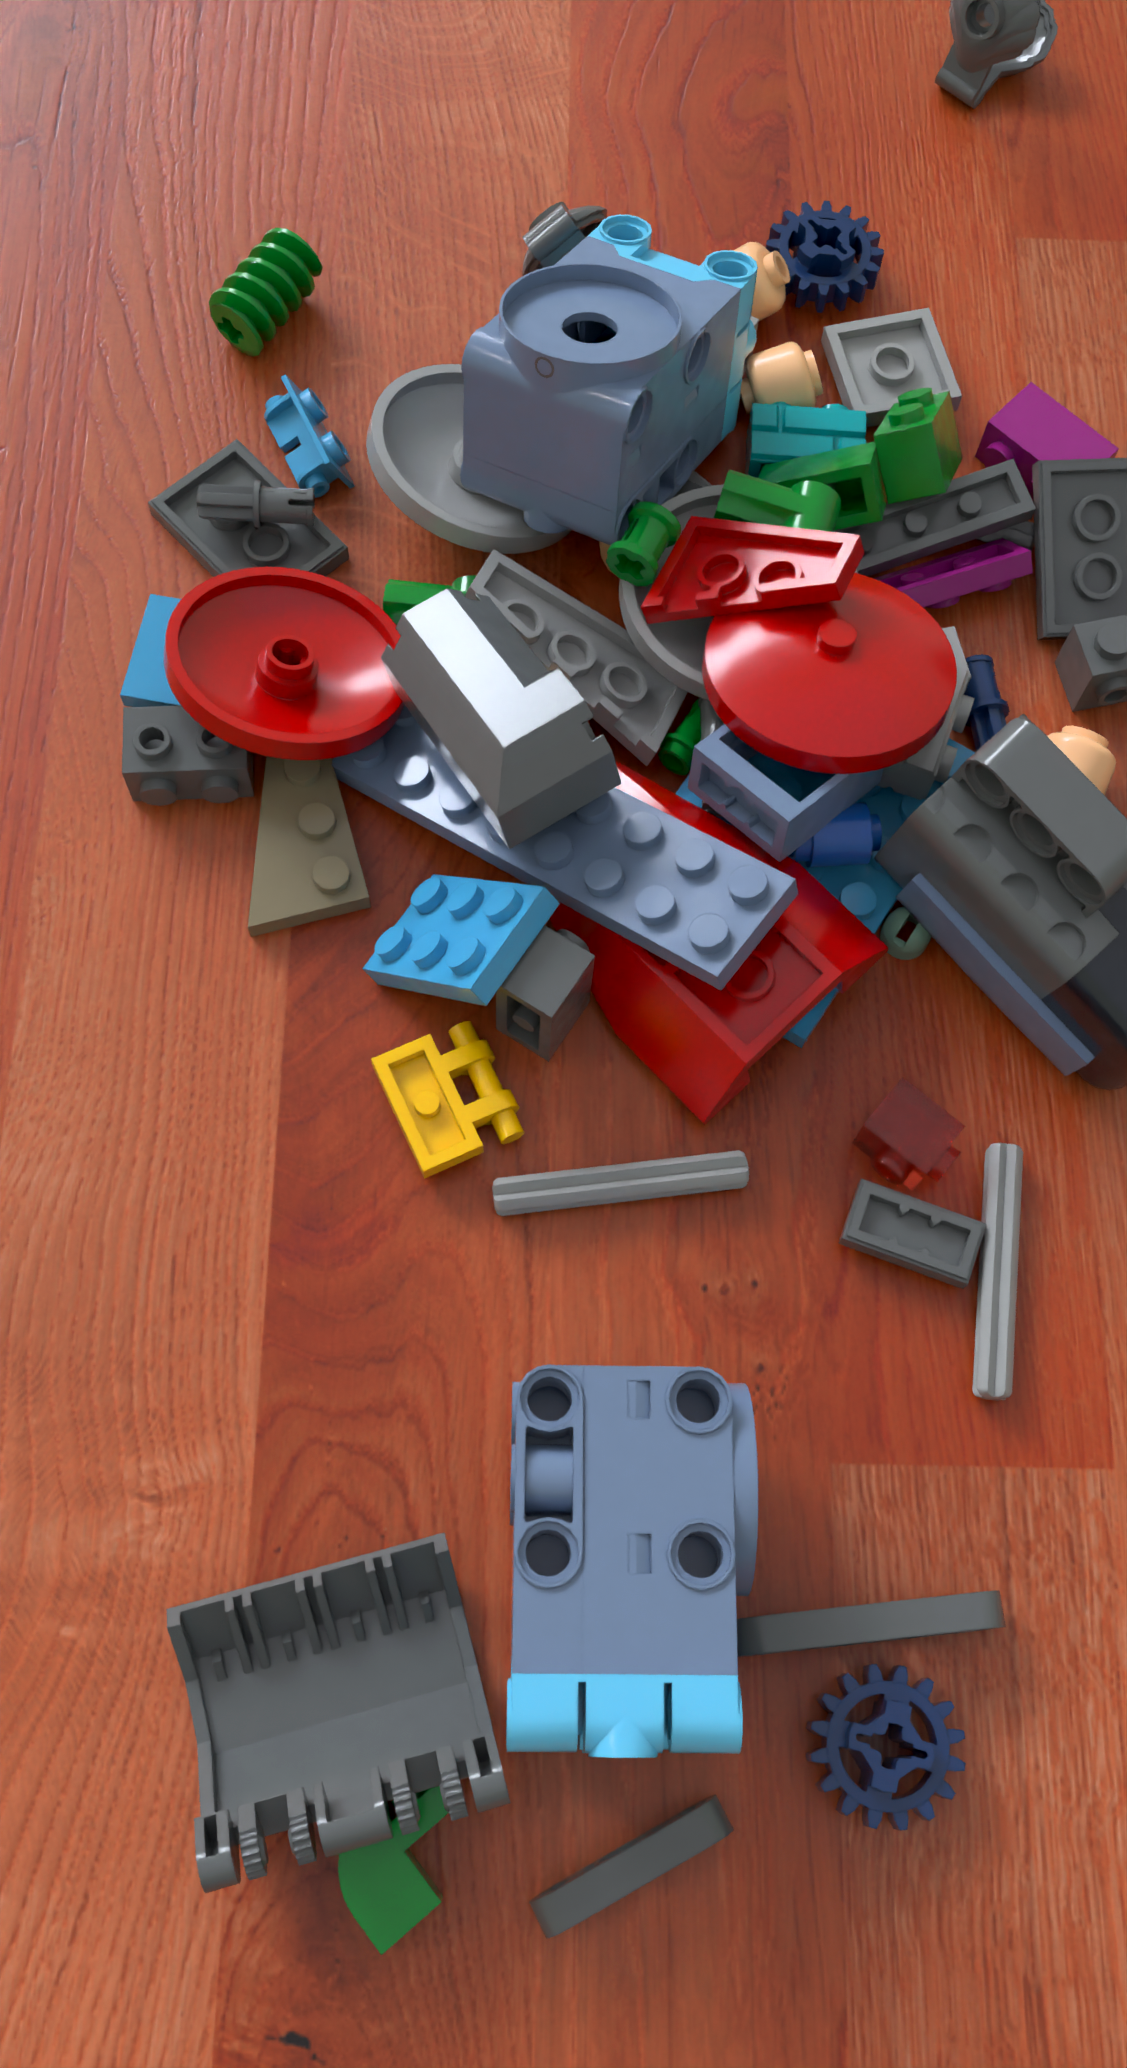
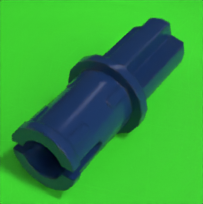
M983 654L965 658L971 674V680L964 695L974 698L965 725L971 727L976 751L1006 725L1005 717L1010 712L1007 701L1001 699L998 690L993 659L989 655Z

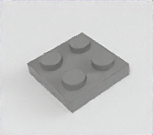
M929 308L824 326L821 343L842 403L849 410L866 411V427L880 425L892 405L898 403V396L919 388H932L933 395L950 391L953 411L958 410L962 394Z

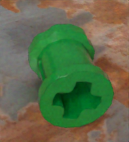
M641 501L635 504L629 513V527L621 541H616L609 547L606 564L621 580L635 586H648L653 583L657 576V569L659 568L657 562L665 548L675 545L679 538L681 525L677 518L665 507L650 501Z

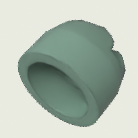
M899 907L892 911L886 917L880 930V940L888 947L887 953L902 960H910L920 956L927 948L932 937L905 907ZM909 921L914 923L916 928L907 942L896 936L906 922Z

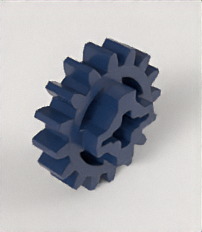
M824 201L821 210L814 211L808 202H805L801 205L799 216L786 210L783 212L781 224H772L765 248L770 253L778 251L784 258L790 273V282L785 284L786 295L790 293L797 295L795 307L801 308L808 300L815 302L817 313H823L826 303L833 302L839 311H844L848 297L860 304L864 300L866 289L873 290L875 288L884 250L878 248L881 237L880 233L866 232L869 219L866 216L854 221L850 218V206L846 205L837 213L832 211L830 201ZM790 249L793 251V257L789 253Z
M877 1664L863 1666L862 1674L863 1684L859 1685L857 1680L849 1673H843L837 1677L839 1688L843 1694L839 1699L827 1693H820L816 1699L828 1714L825 1721H807L806 1729L814 1735L821 1737V1747L805 1753L806 1760L825 1764L827 1773L821 1776L815 1785L821 1792H828L837 1788L842 1792L836 1806V1811L841 1815L848 1816L860 1805L863 1807V1826L877 1829L882 1820L883 1812H887L893 1829L907 1830L909 1819L907 1810L912 1809L922 1820L930 1821L935 1817L929 1798L935 1795L943 1799L952 1800L955 1796L954 1790L943 1779L946 1771H965L966 1763L950 1755V1744H955L965 1739V1733L963 1730L946 1729L943 1719L952 1712L954 1705L951 1701H941L933 1704L929 1701L928 1698L934 1685L931 1679L921 1678L910 1687L907 1685L908 1673L905 1666H893L888 1674L887 1681H883L882 1673ZM879 1694L878 1701H874L871 1715L858 1723L845 1720L847 1714L857 1703L867 1697ZM912 1708L918 1713L925 1724L930 1743L922 1741L910 1721ZM889 1727V1739L899 1743V1748L912 1751L913 1756L897 1755V1757H885L881 1766V1753L871 1749L870 1744L858 1741L856 1736L872 1737V1735H882L886 1733ZM839 1748L849 1751L861 1770L858 1783L861 1785V1788L847 1774L841 1760ZM914 1769L925 1771L923 1777L912 1789L902 1795L892 1797V1793L897 1792L900 1778Z

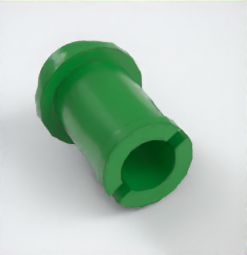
M699 699L694 702L692 709L675 732L667 733L660 745L659 760L669 771L677 775H687L689 773L694 746L701 741Z

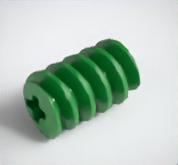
M275 227L267 231L261 243L251 249L248 258L238 264L235 273L228 275L222 288L215 290L210 297V315L223 337L242 353L252 357L259 356L264 347L262 341H272L277 332L275 326H284L290 317L289 312L297 311L301 307V297H308L313 293L315 289L313 277L321 275L323 268L318 256L308 243L286 228Z

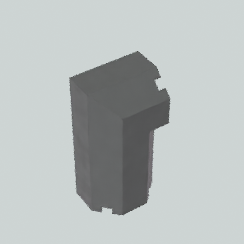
M447 588L402 614L396 626V630L401 637L394 650L387 644L381 660L397 695L510 850L622 783L611 747L603 734L597 738L595 737L588 723V720L594 716L586 701L559 668L547 670L489 596L475 594L477 600L466 598L459 590Z

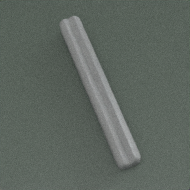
M993 1143L985 1152L981 1222L986 1223V1227L980 1243L972 1391L976 1397L997 1401L1006 1400V1398L1010 1397L1013 1386L1023 1151L1021 1147L1006 1143Z
M737 1150L502 1177L493 1181L494 1208L498 1215L506 1216L738 1189L747 1185L749 1181V1167L745 1153Z

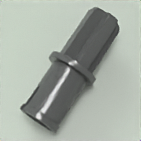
M255 480L254 486L201 484L197 491V511L202 519L254 522V528H261L262 522L314 526V488L262 487V481Z

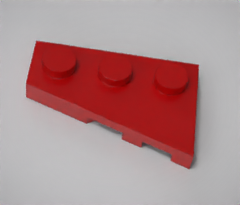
M691 516L640 608L647 624L840 601L864 555L860 535Z

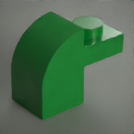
M440 1786L415 1793L421 1815L418 1821L419 1831L402 1835L398 1818L396 1817L391 1822L392 1839L339 1854L338 1874L343 1898L353 1917L381 1955L442 1902L443 1894L409 1849L413 1843L449 1813L444 1808Z

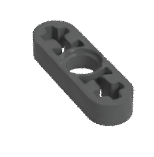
M712 1795L556 1883L534 1897L529 1903L546 1939L554 1937L728 1836L734 1829L717 1795Z

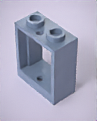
M724 724L694 746L687 788L777 861L781 862L824 828L838 814L852 806L876 787L881 781L884 768L864 773L835 774L805 799L798 802L747 761L757 754L758 751L743 742Z

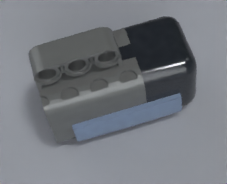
M1022 714L1019 718H1015L1006 724L970 756L951 778L925 800L904 821L875 855L874 859L903 889L896 896V899L981 991L1064 1076L1076 1071L1084 1081L1095 1088L1105 1090L1120 1089L1127 1086V818L1025 714Z

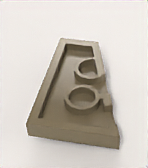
M266 756L248 919V930L251 937L371 907L334 767L331 765V758L322 760H288Z

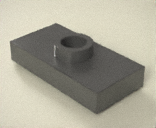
M861 1179L857 1185L838 1244L964 1289L969 1283L986 1223Z

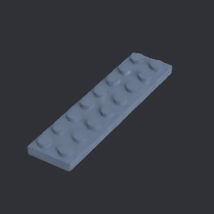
M405 705L399 719L383 737L359 751L335 757L332 760L331 765L334 767L337 779L526 884L545 886L557 901L720 991L798 895L795 878L617 788H613L509 850Z

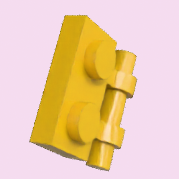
M471 1021L459 1023L449 1030L448 1033L456 1049L440 1055L431 1034H428L371 1059L373 1069L424 1179L484 1153L483 1143L476 1131L481 1126L493 1125L502 1144L513 1142L525 1133L515 1114L520 1107L510 1089H503L492 1066L495 1056L487 1040L479 1039ZM460 1075H469L480 1099L464 1106L452 1079Z

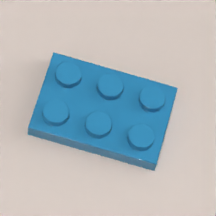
M433 874L431 878L421 883L415 889L411 896L410 906L395 926L386 930L379 937L375 944L374 954L362 969L378 985L487 1006L560 903L545 886Z

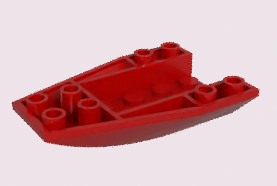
M615 761L622 783L615 788L795 878L797 883L798 895L721 991L559 902V906L549 918L556 931L558 929H565L574 933L587 944L590 953L595 955L591 992L617 1037L705 1125L751 1082L748 1069L830 991L837 988L842 994L846 992L888 952V947L798 862L789 857H786L781 862L777 861L739 829Z

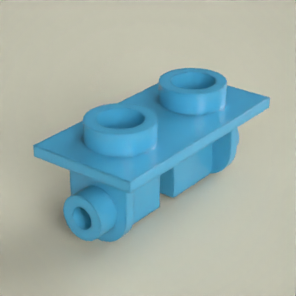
M286 374L283 375L281 379L288 393L284 396H273L266 402L264 418L283 452L286 453L301 443L298 448L285 456L299 488H314L315 498L326 494L330 488L329 483L337 478L342 480L350 489L353 488L355 485L344 466L351 460L350 456L333 431L327 433L322 421L328 418V413L322 402L311 388L308 387L302 392Z

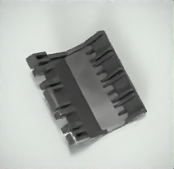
M445 1532L166 1609L167 1630L185 1680L197 1740L201 1817L194 1818L195 1853L198 1874L205 1893L240 1884L239 1845L249 1881L267 1876V1864L269 1862L265 1837L288 1831L291 1851L296 1856L299 1866L317 1861L314 1832L315 1822H317L326 1858L392 1839L393 1831L388 1801L394 1800L402 1835L419 1831L418 1821L421 1815L415 1793L440 1786L444 1808L449 1812L451 1820L467 1817L469 1815L462 1779H470L478 1813L511 1804Z

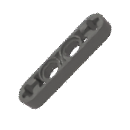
M1000 1591L974 1592L737 1619L738 1657L983 1631L1005 1628L1006 1624Z

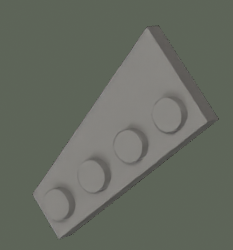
M493 549L471 583L465 597L477 600L475 594L489 596L547 670L559 668L586 701L594 716L593 719L647 766L657 753L687 691L668 681L644 659L635 647L626 629Z

